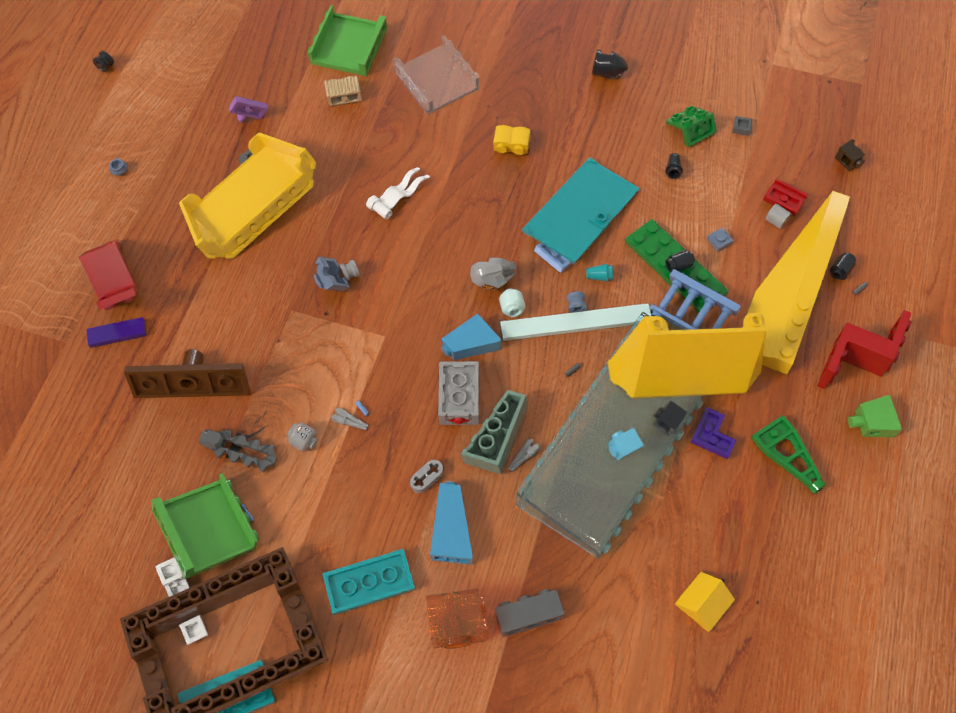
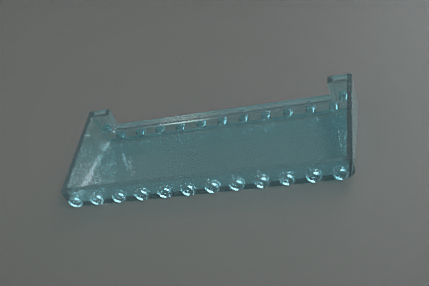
M642 312L609 360L645 316H649L647 313ZM608 363L602 368L523 481L516 494V506L598 559L602 553L605 555L608 553L612 546L609 542L613 536L615 538L619 536L623 529L620 525L624 520H629L633 513L631 508L634 504L638 505L644 496L642 491L644 488L649 489L654 481L653 474L655 471L657 473L660 472L664 465L662 460L665 456L669 457L675 448L672 446L675 440L680 441L684 434L682 429L685 425L689 427L694 419L693 412L695 410L699 411L704 403L702 400L704 395L632 399L618 384L615 385L610 381ZM669 401H673L687 411V414L677 430L668 436L660 433L652 424L656 420L654 415L660 407L663 408ZM634 428L644 446L633 454L617 461L616 457H613L609 451L608 442L613 439L612 435L620 430L626 432Z

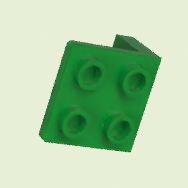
M689 106L684 111L673 114L671 118L666 120L668 125L682 130L684 143L688 147L717 132L714 114L695 106Z

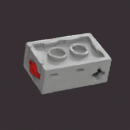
M479 361L439 362V425H479Z

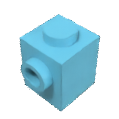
M634 428L623 432V430L616 432L612 435L613 439L608 442L609 451L613 457H616L617 461L633 454L644 446Z

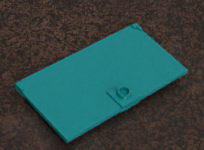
M588 158L522 228V231L575 264L637 194L640 188L600 165L594 159Z

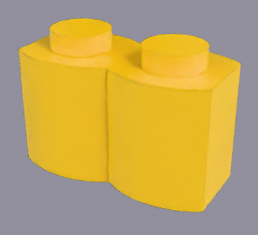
M506 125L496 126L493 141L494 151L499 153L512 152L517 155L528 154L530 143L529 128H513Z

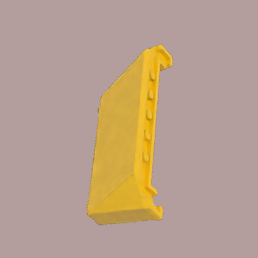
M258 133L248 144V148L253 155L203 199L196 194H189L179 202L195 245L207 258H234L313 187V171L316 167V161L305 148Z
M763 313L747 314L743 319L744 328L668 330V324L662 317L645 316L613 357L608 360L610 381L615 385L618 384L632 399L746 393L760 375L766 338Z

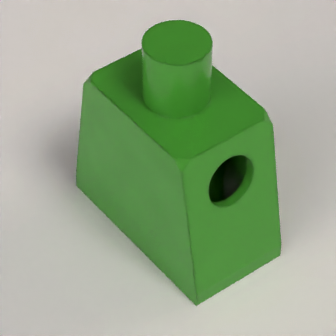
M890 395L860 404L855 411L856 415L848 417L849 427H860L864 437H896L902 430Z

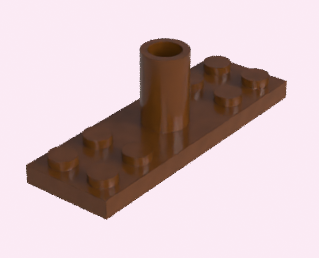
M196 349L185 351L182 365L125 366L124 369L125 377L134 398L243 396L250 394V387L243 363L202 364L204 356L202 352Z

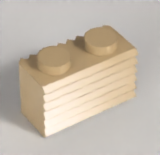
M349 76L338 80L331 79L324 82L329 106L362 101L358 76Z

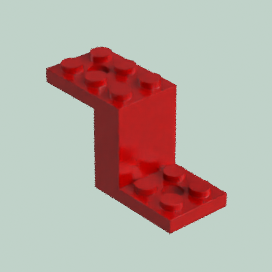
M118 239L83 252L79 256L99 298L96 302L99 310L104 308L105 311L115 308L118 302H130L134 300L138 291L134 278L119 249L121 244Z
M906 310L902 312L892 326L888 338L846 322L834 342L817 387L824 389L828 383L832 384L835 376L838 375L841 369V361L880 377L885 371L889 372L893 363H896L899 358L900 352H898V349L903 346L906 340L904 334L908 332L912 321L909 320L912 313Z

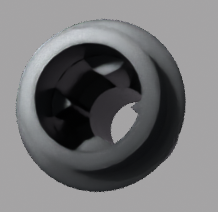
M677 153L670 154L665 173L670 179H677L683 173L680 156Z

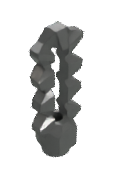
M211 429L204 430L199 439V444L213 450L217 458H221L227 452L231 462L237 463L241 458L247 468L255 463L263 473L266 468L275 466L278 460L274 453V445L260 446L259 440L247 442V438L243 435L232 438V433L229 430L221 432ZM226 442H231L256 452L259 451L266 454L267 457L265 460H259L258 458H253L224 447Z

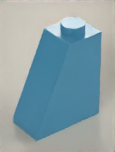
M477 313L443 337L441 349L446 356L450 355L453 360H459L498 351L501 349V339Z

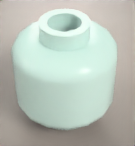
M507 289L500 295L499 302L505 315L517 317L524 311L525 302L519 290Z

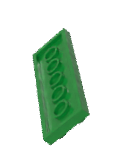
M651 219L626 237L625 243L672 286V281L670 280L671 273L666 267L665 260L670 255L685 249ZM696 259L693 262V267L680 271V273L724 297L729 292ZM683 287L677 290V293L686 299L689 294L688 290ZM700 296L695 297L691 306L699 313L705 304V299Z

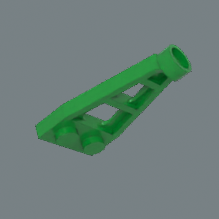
M784 415L752 435L751 439L767 457L806 485L813 495L827 485L821 479V475L797 430ZM785 439L791 441L795 449V453L789 457L783 456L775 448L776 445ZM801 457L808 466V469L804 472H799L791 462Z

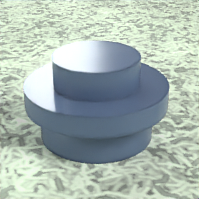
M114 159L110 162L109 170L113 175H122L127 171V164L121 159Z

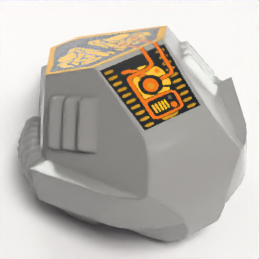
M489 258V262L473 264L470 270V277L477 286L493 291L507 283L515 275L513 271L517 269L514 261L509 262L502 258Z

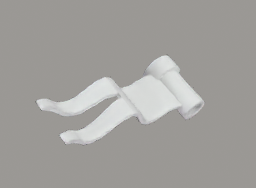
M418 167L411 169L406 173L398 186L389 187L380 198L375 195L371 196L366 203V207L371 211L377 212L387 220L391 217V209L395 207L397 202L403 197L412 196L417 186L423 180L430 178V176L425 175L416 178L410 187L405 190L412 175L420 170Z

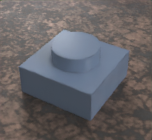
M723 227L707 236L708 242L717 252L733 243V239Z

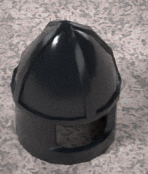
M597 49L592 75L610 79L621 76L628 70L626 61L619 54L611 51L610 55L603 54L601 50Z

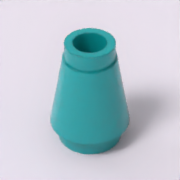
M607 263L587 268V279L606 282L613 280V265H608Z

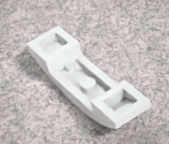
M175 557L155 566L169 597L190 588ZM201 615L179 625L187 645L208 636Z

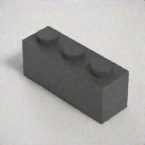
M545 589L540 591L539 595L533 597L525 595L514 603L505 601L498 604V607L495 608V615L502 638L562 620L565 616L557 589L553 591Z

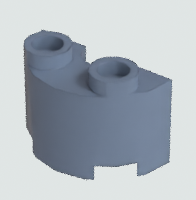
M318 257L315 262L318 265L317 275L314 274V278L320 288L342 292L350 288L346 278H340L339 276L340 267L336 259Z

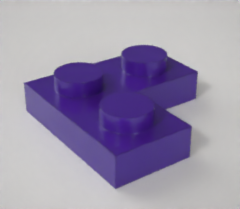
M706 407L690 443L728 460L736 440L718 432L725 415Z

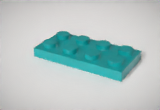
M404 548L322 573L333 615L415 590Z
M261 659L177 693L180 704L264 666V662ZM272 688L217 713H252L276 703Z

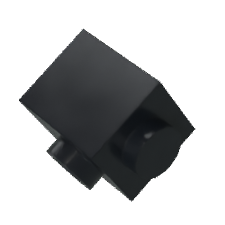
M669 401L663 408L660 407L654 415L656 420L652 425L660 433L670 436L677 430L687 411L673 401Z

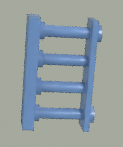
M675 269L670 274L672 286L660 305L657 307L651 304L650 306L653 316H660L683 330L698 329L711 307L715 305L721 308L722 313L712 329H721L728 316H737L741 305ZM683 287L688 290L689 294L676 315L673 316L665 310L677 290ZM700 296L705 299V304L692 325H689L682 321V318L695 297Z

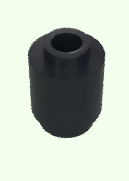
M686 249L670 255L665 260L666 267L670 273L673 269L680 272L693 267V262H695L693 253Z
M851 253L839 255L830 268L832 276L839 280L846 279L856 265L855 256Z

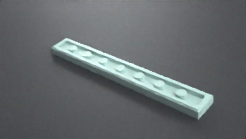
M649 304L500 321L503 341L638 325L645 316H651Z

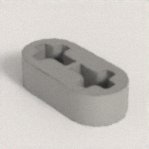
M430 460L411 477L410 485L414 492H425L442 477L443 465L441 462ZM431 467H433V468L438 467V473L432 472V473L430 474V472H431V469H430V468H431ZM416 480H423V486H416Z

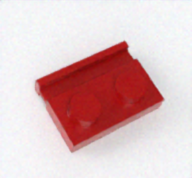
M776 178L763 200L773 206L778 204L791 212V215L796 216L807 199L808 194Z

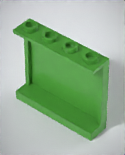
M331 5L325 13L323 23L319 26L318 34L314 36L312 46L308 49V57H310L311 64L367 76L387 31L386 16L380 15L376 22L335 13L334 7Z
M223 473L220 474L218 481L163 502L160 497L152 500L154 516L185 579L256 550L257 542L259 541L258 534L255 529L252 530L250 527L249 516L246 512L243 513L240 499L237 495L234 496L232 484L229 479L226 480Z

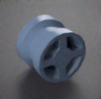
M576 291L567 295L566 299L569 303L568 310L570 313L582 312L587 309L583 292Z

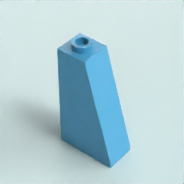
M450 481L440 483L430 552L431 561L473 565V555L461 487L457 483Z

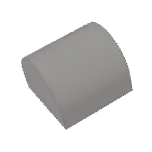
M775 204L768 212L765 220L781 229L792 213Z

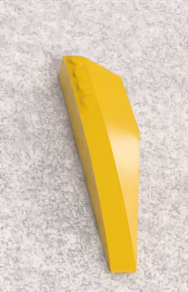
M832 191L756 290L747 314L763 313L766 327L763 366L784 374H788L791 369L828 266L850 196Z

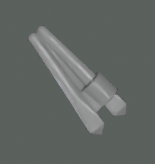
M341 408L335 409L336 414L331 416L333 422L363 430H366L368 427L366 423Z
M528 439L508 469L514 471L527 459L535 455L540 450V445L535 444L531 447L533 439Z

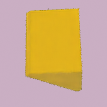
M700 572L676 601L675 605L706 631L710 632L735 599L722 580Z

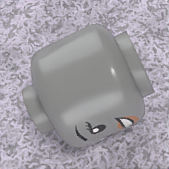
M304 422L293 424L287 434L289 444L302 452L309 448L313 449L318 441L316 430Z

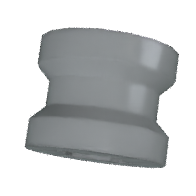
M353 259L347 264L342 263L339 265L342 275L347 281L352 277L357 278L360 276Z

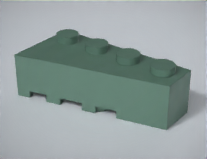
M510 390L506 391L493 409V413L482 424L483 426L477 435L473 436L471 443L462 451L461 456L465 464L502 474L529 406L526 395Z

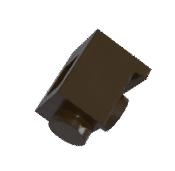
M854 139L842 145L835 156L849 172L854 168H860L865 163L863 159L865 154L854 144Z

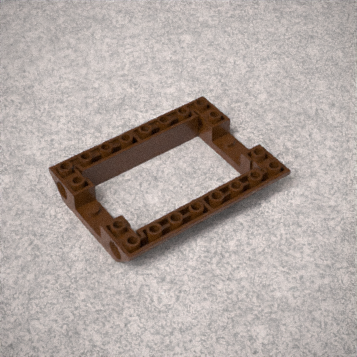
M284 547L120 618L130 656L137 663L146 696L143 697L147 713H217L328 661L323 643ZM274 584L292 626V632L300 650L289 653L175 706L154 637L178 627L180 624L198 615H205Z

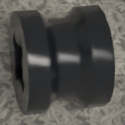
M101 51L99 56L92 60L94 65L102 72H106L108 66L114 64L113 58L105 51Z

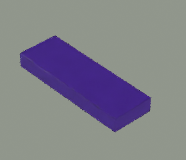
M143 317L87 329V340L90 348L146 336V326Z

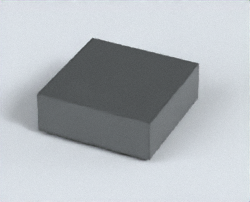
M735 116L732 133L749 136L752 119Z

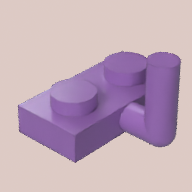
M235 96L229 106V112L237 114L239 122H244L247 117L261 120L268 110L266 103Z

